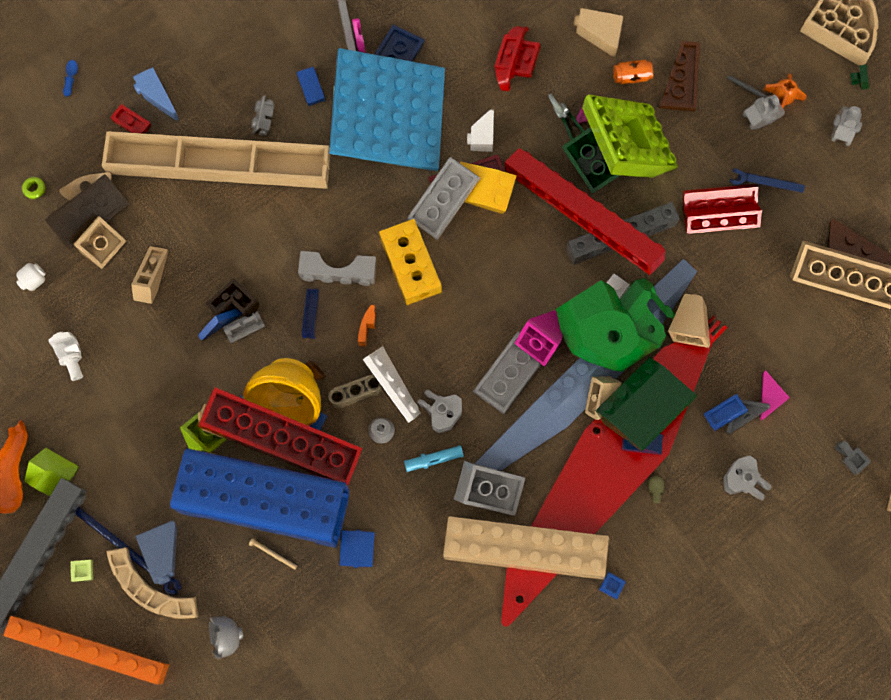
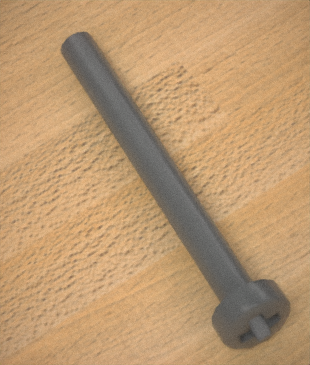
M731 75L727 78L759 97H769Z

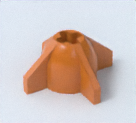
M788 74L786 79L780 80L776 84H767L764 87V91L773 93L772 95L778 97L783 109L785 105L791 104L795 99L805 101L807 96L798 88L797 83L792 80V74Z

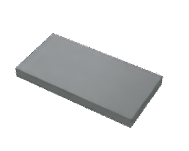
M449 157L407 218L409 220L415 219L417 226L438 240L481 178Z
M518 331L473 390L474 394L502 414L506 413L541 365L514 344L520 334Z

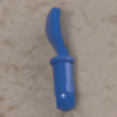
M70 60L66 65L68 77H65L66 81L63 89L65 96L71 95L74 81L72 77L78 71V65L74 60Z

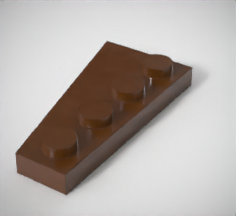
M681 42L659 106L660 109L696 111L700 42Z

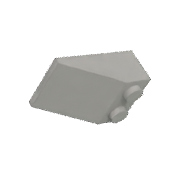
M464 461L454 499L463 504L515 516L525 477Z

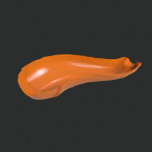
M22 420L16 426L8 429L9 437L0 450V513L2 514L16 511L23 502V485L20 480L19 467L27 445L28 433Z

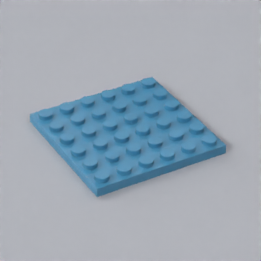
M339 48L337 51L329 154L438 171L445 68Z

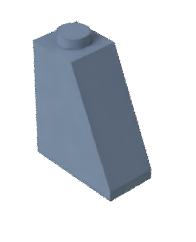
M174 520L136 536L151 578L155 584H164L170 581V578L175 573L178 529Z

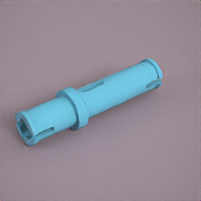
M458 445L427 455L424 453L420 454V457L404 460V464L408 473L421 468L428 469V466L464 456L461 446Z

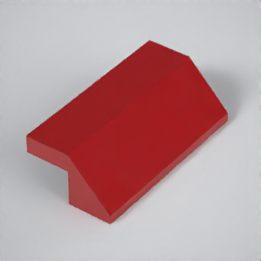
M758 185L683 191L682 208L686 233L761 227L762 210L758 205Z

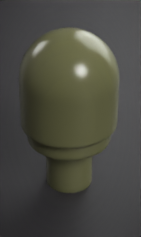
M657 475L652 476L648 482V490L650 495H653V503H661V495L664 494V480Z

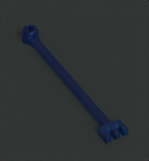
M80 507L76 509L75 513L80 519L118 549L128 547L131 559L150 573L143 557ZM171 578L170 581L163 584L164 590L168 594L175 595L178 593L175 589H169L170 583H174L175 588L181 590V583L177 579Z

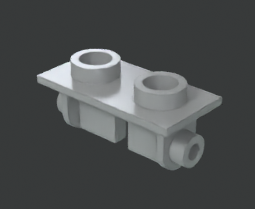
M265 96L260 101L257 100L254 111L257 113L251 122V128H253L252 135L257 131L260 132L261 136H266L269 133L271 120L265 119V117L272 118L275 105L272 100L264 101Z
M258 311L255 314L252 313L253 315L250 317L244 316L223 327L231 344L265 327Z

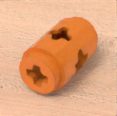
M637 60L620 62L618 65H614V81L620 85L647 82L653 78L651 61Z

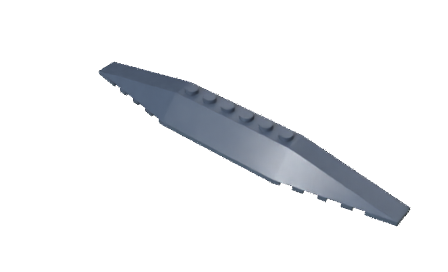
M683 259L654 287L657 296L663 304L673 309L697 271ZM649 299L647 303L649 311L663 324L667 316L653 299ZM579 358L475 464L502 471L522 456L566 429L585 410L592 376H611L617 379L624 371L610 370Z

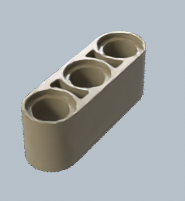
M374 374L331 389L328 398L334 408H343L380 394L383 387L380 383L375 389L369 387L372 381L379 382ZM357 387L361 389L360 394H351V390L353 388ZM336 394L343 396L339 402H334L333 397Z

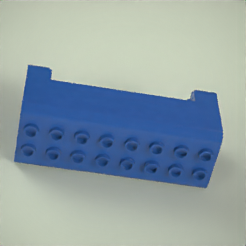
M186 448L176 479L170 507L183 515L221 521L336 548L340 539L350 489L346 482Z

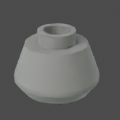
M385 417L374 419L368 427L369 436L376 443H386L394 436V425Z

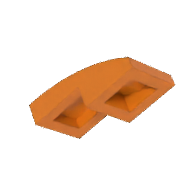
M370 305L362 319L358 334L359 346L367 347V328H375V305Z

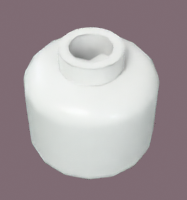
M27 263L16 273L18 278L16 283L23 290L34 291L45 282L44 276L46 273L37 263Z

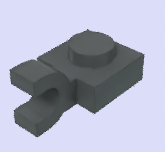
M845 440L840 441L834 446L838 452L845 456L841 461L854 475L859 474L871 462L858 447L852 449Z

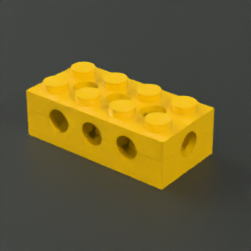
M415 219L379 231L381 243L406 305L442 293V285ZM407 244L406 247H401L400 245ZM409 260L414 261V263L408 264L406 262ZM420 277L421 280L415 281L413 278Z

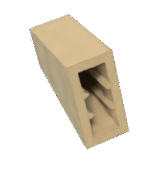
M581 8L580 15L575 16L574 25L577 26L576 33L609 55H616L623 16Z
M684 294L668 330L673 342L709 348L707 307L702 296Z

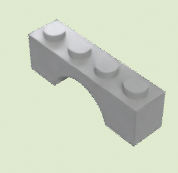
M300 251L298 274L304 281L309 282L316 279L325 283L340 281L342 284H351V282H355L363 286H369L370 284H375L377 260L373 256L357 255L350 265L344 268H333L324 263L319 252Z

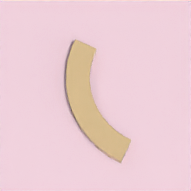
M128 547L106 551L114 576H116L121 584L122 589L137 604L153 613L171 618L189 619L199 617L196 597H175L164 594L150 586L135 569Z

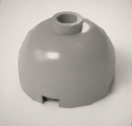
M226 616L211 617L210 620L212 622H209L210 643L216 647V650H212L213 655L216 659L227 657L237 650L240 639H243L242 628L237 627L236 622L232 618Z

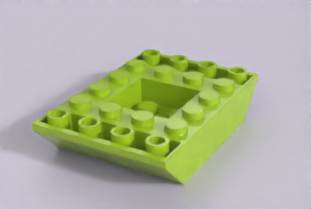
M590 94L585 97L582 109L611 175L652 178L678 168L676 157L671 153L669 142L664 137L662 126L657 121L654 115V108L650 104Z

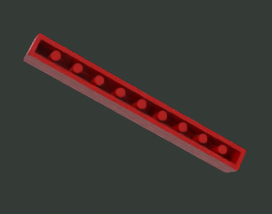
M519 148L505 161V172L516 175V181L648 275H651L665 260L666 250L661 244L655 243L645 233L636 230L631 223L623 221L615 212L606 209L601 202L593 200L585 191L579 190L572 182L563 179L558 172L552 171L542 161L533 158L529 152Z

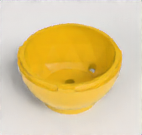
M290 358L277 359L270 365L257 371L248 381L242 394L243 398L247 401L308 426L317 421L321 410L320 390L312 371L304 363Z

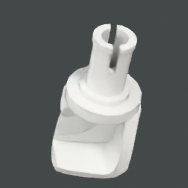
M58 332L49 339V343L59 358V364L67 366L72 381L83 378L84 376L78 364L82 356L77 338L71 332Z

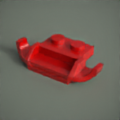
M516 26L503 37L495 63L496 77L502 91L510 92V80L514 79V76L532 78L541 45L538 42L525 41L524 35L525 32L529 31L528 27Z

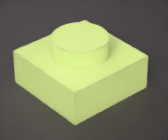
M93 560L71 561V582L93 580Z

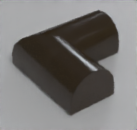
M234 278L206 303L215 315L225 313L235 306L244 316L250 317L259 308V302Z

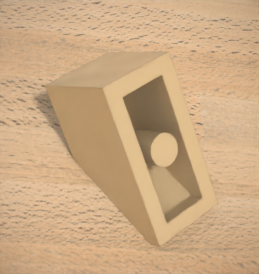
M592 376L585 413L595 420H599L600 417L595 410L622 385V382L611 376Z

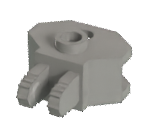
M772 95L767 98L761 97L757 99L754 105L743 112V116L748 117L751 122L749 127L752 130L773 123L783 116L785 111L778 97Z
M842 106L833 122L835 126L831 135V141L835 142L836 139L845 141L846 146H850L855 133H859L862 127V122H860L862 116L861 108Z
M426 390L424 392L425 395L432 399L434 404L430 406L421 399L417 403L428 411V414L432 417V429L437 433L450 431L462 415V399L455 394L447 397H438L430 390Z
M751 456L734 461L723 477L724 490L732 495L739 492L747 494L749 492L760 500H763L765 495L754 488V485L757 483L766 490H770L771 485L760 477L761 474L758 473L757 460Z

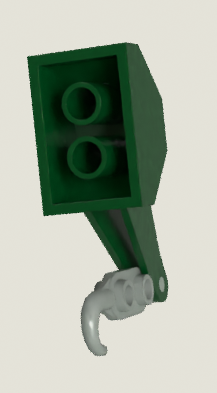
M550 93L548 96L554 107L553 109L557 116L562 118L571 140L563 145L562 148L593 194L620 175H611L591 127L584 131L566 104L557 102ZM568 115L582 132L578 136H575L567 120Z

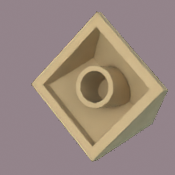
M98 216L73 245L81 254L103 269L126 240Z

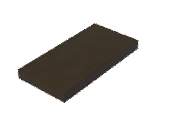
M104 174L44 220L70 250L98 216L106 222L128 206L129 203L107 175Z

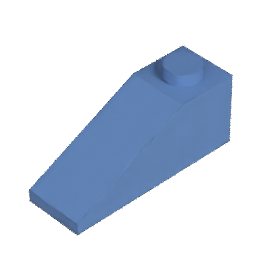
M153 67L133 76L136 82L133 86L138 94L142 93L146 101L175 121L180 120Z

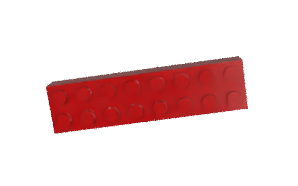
M216 387L212 390L197 425L201 429L323 478L346 482L347 485H349L363 449Z

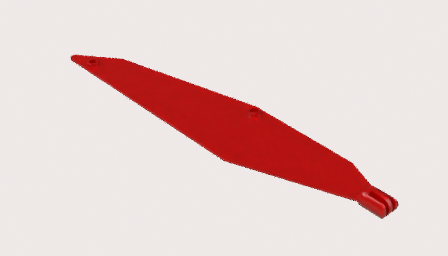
M714 315L708 320V327L716 319ZM718 320L709 329V348L674 342L663 347L653 359L662 364L694 392L712 344L728 327L724 325L712 336L722 323ZM687 407L660 433L663 435L661 455L622 450L623 438L604 425L601 419H594L581 435L531 527L595 534L669 455ZM598 429L600 433L594 434L593 430ZM507 568L501 619L502 625L504 627L510 626L557 574ZM518 596H522L524 598V601L522 603L516 602V598Z

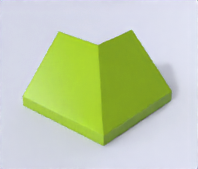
M198 413L180 427L189 449L212 453L227 440L226 438L207 433L197 427L199 423Z
M45 448L29 461L24 482L51 496L60 479L64 478L71 481L79 466Z

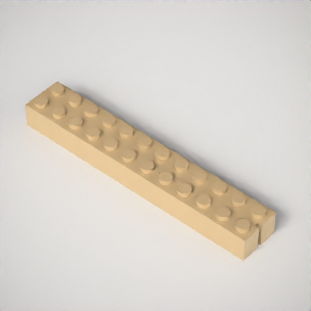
M107 131L102 167L105 172H110L111 175L327 189L331 154H329V145Z

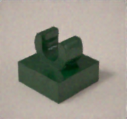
M867 64L860 65V73H850L851 85L861 83L862 90L869 89Z

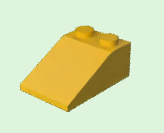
M460 162L461 165L481 178L464 202L500 214L505 213L516 175Z

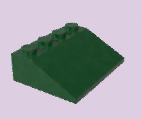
M649 357L595 411L604 425L640 451H643L697 395L662 364Z

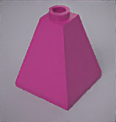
M556 310L529 319L514 343L544 367L559 346L563 336Z

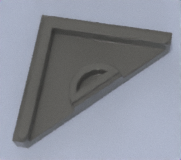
M741 399L748 411L729 422L727 434H732L770 409V404Z

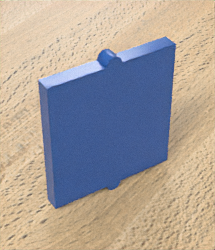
M359 529L356 531L342 530L340 566H354L356 569L358 567H373L375 532H362Z

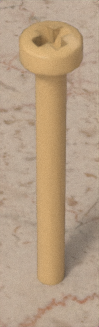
M256 537L250 540L249 545L251 547L255 545L296 570L298 565L256 541Z

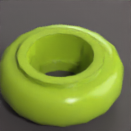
M30 177L24 181L22 191L26 197L37 199L44 194L45 183L38 177ZM38 184V189L36 191H29L32 185Z

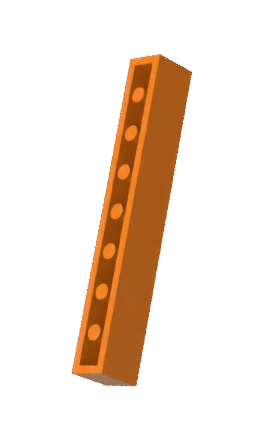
M10 616L3 635L157 685L163 684L170 665L16 616Z

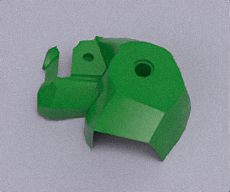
M645 278L632 281L620 298L611 285L600 280L556 309L561 333L572 354L589 363L621 372L661 347L665 340L664 326L647 307L649 299H653L667 317L673 319L675 313L668 305L663 304L657 296L653 284Z

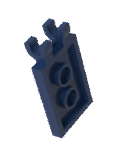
M392 25L374 55L413 62L424 45L425 39Z
M732 168L731 171L738 174L737 179L729 180L731 184L739 185L744 181L804 193L805 185L746 173L736 168Z

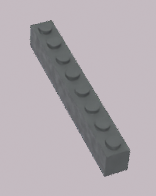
M60 479L0 579V633H4L10 616H14L22 608L24 597L32 591L34 580L42 574L44 570L43 565L54 554L56 543L64 537L66 526L74 520L76 516L75 511L86 499L85 494L87 490L67 479Z

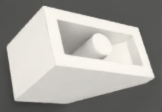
M489 110L471 126V133H467V144H471V151L492 152L494 110Z

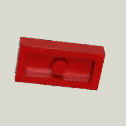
M122 104L110 117L114 123L130 133L146 134L152 126L149 121Z

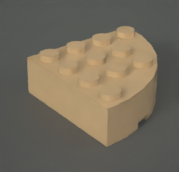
M819 0L800 32L858 66L865 65L877 40L878 16L873 0Z

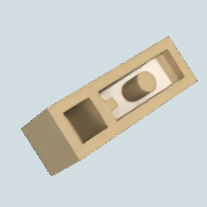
M149 247L131 284L133 301L153 303L159 289L168 249Z

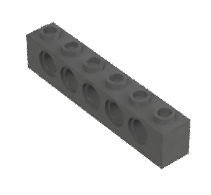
M670 202L623 221L631 223L639 232L651 236L676 226L680 218L673 203ZM591 233L568 241L566 247L573 265L613 250Z

